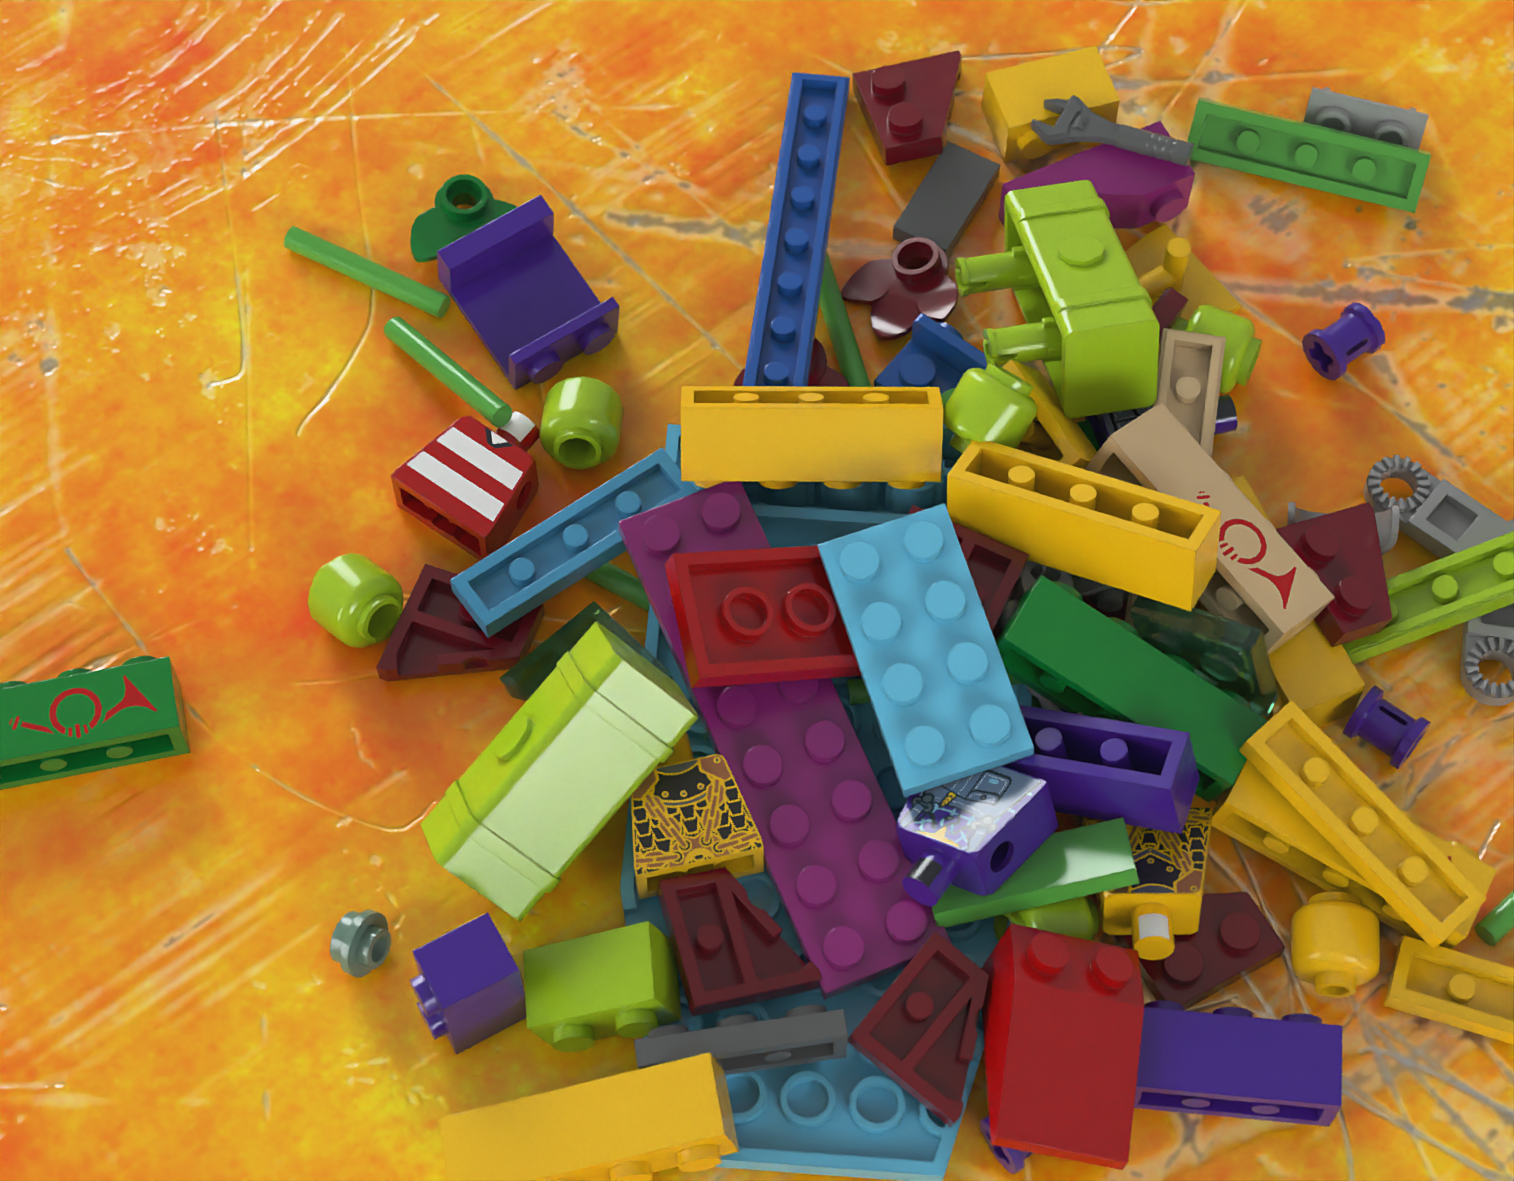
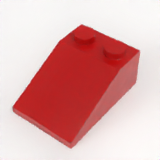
M1011 923L981 967L989 975L982 1008L991 1145L1123 1170L1129 1161L1144 1016V998L1138 950Z

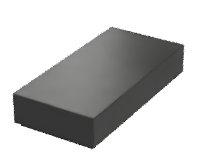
M948 141L943 148L942 154L938 156L893 226V239L903 242L915 237L928 238L944 250L948 259L997 181L1000 164Z

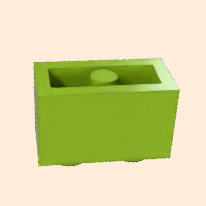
M649 921L523 951L527 1029L558 1051H584L594 1046V1040L616 1035L628 1038L645 1037L651 1030L658 1028L660 1025L682 1020L678 968L671 941Z

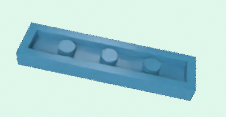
M660 448L450 579L452 591L489 638L625 552L627 549L619 533L618 521L698 492V490L690 481H681L680 468L666 451Z

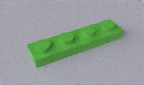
M1199 97L1187 141L1194 143L1192 160L1412 213L1416 211L1431 158V152L1201 97Z

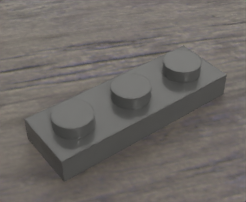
M804 1005L789 1010L784 1018L758 1021V1018L753 1015H736L720 1020L716 1028L689 1031V1028L683 1025L662 1026L651 1030L647 1034L648 1038L634 1039L637 1067L639 1070L710 1052L725 1071V1075L846 1058L848 1032L844 1009L827 1011L823 1005Z

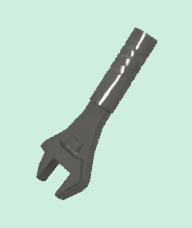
M1072 95L1069 100H1044V109L1061 115L1054 127L1035 119L1031 122V129L1048 145L1071 142H1100L1186 167L1189 165L1194 149V143L1110 122L1093 113L1075 95Z

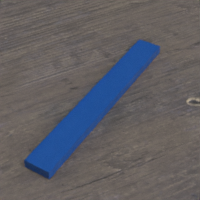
M792 72L742 386L808 387L849 97V77Z

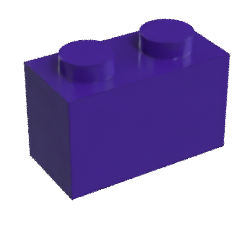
M488 912L412 951L419 975L409 981L419 1001L416 1003L434 1040L446 1034L456 1055L526 1018V1001L520 970Z

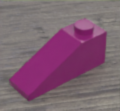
M1161 121L1141 128L1152 133L1171 137ZM1103 143L1003 183L998 218L1004 226V199L1010 191L1089 180L1093 183L1099 198L1103 199L1110 214L1109 219L1114 229H1137L1154 221H1169L1186 209L1195 172L1190 165L1186 167Z

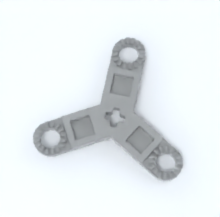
M1393 455V458H1388L1387 456L1383 457L1380 462L1377 461L1370 470L1364 485V499L1366 503L1369 502L1375 513L1387 511L1392 505H1399V530L1441 559L1514 531V519L1506 521L1445 479L1440 481L1428 473L1426 469H1422L1418 461L1416 463L1411 462L1412 458L1407 456L1405 459H1402L1400 455ZM1388 478L1401 479L1409 484L1413 495L1412 497H1407L1405 501L1403 498L1395 501L1396 498L1393 496L1390 499L1387 492L1383 494L1384 489L1380 487L1381 481ZM1514 604L1463 623L1460 664L1461 683L1465 691L1473 699L1485 705L1503 706L1514 701ZM1484 660L1499 661L1509 669L1512 680L1508 681L1506 685L1501 683L1497 686L1495 682L1492 685L1488 684L1489 680L1486 678L1484 681L1482 679L1483 674L1478 673L1480 669L1477 665Z

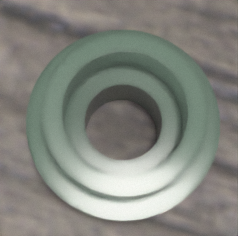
M365 910L361 913L350 911L338 922L331 938L330 954L335 962L340 963L345 973L360 978L367 975L373 969L378 968L385 961L391 947V935L388 931V923L385 916L373 910Z

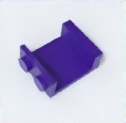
M542 195L531 199L437 251L438 278L515 390L531 381L533 384H540L551 379L561 370L563 363L583 352L585 355L599 352L618 333L620 306L614 297L601 303L553 236L554 212Z

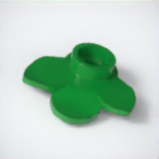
M468 174L453 176L436 193L435 206L420 214L413 223L410 237L413 258L418 263L436 260L438 250L517 207L514 204L494 199L489 188L475 176ZM462 204L472 206L469 209H459L456 207Z

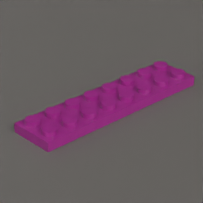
M725 481L618 521L620 536L715 753L723 755L761 836L764 847V865L807 963L812 961L820 970L822 980L819 981V990L823 999H828L906 967L935 931L951 943L944 926L937 927L932 906H926L917 902L908 895L902 886L903 878L914 864L905 858L896 831V820L831 678L691 688L665 564L672 553L771 548L741 481Z

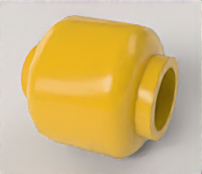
M1323 892L1311 896L1309 904L1300 907L1293 914L1291 920V966L1293 973L1302 981L1313 984L1314 991L1319 995L1341 998L1355 994L1356 986L1370 982L1379 973L1378 916L1369 907L1362 905L1361 898L1351 893Z

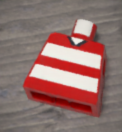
M516 411L513 412L510 421L506 425L499 427L496 431H493L472 416L460 417L391 474L397 506L481 561L506 545L537 493L539 483L536 461L527 451L540 438L539 429L528 417Z

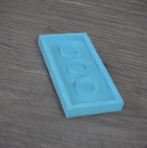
M945 503L818 544L819 555L904 797L1034 755L1032 740Z

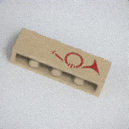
M1162 402L1111 434L1085 468V470L1221 510L1216 571L1199 600L1255 664L1305 629L1334 598V595L1320 581L1318 575L1302 561L1278 534L1273 524L1263 517L1234 484L1231 477L1215 463L1191 436L1186 426L1179 422Z

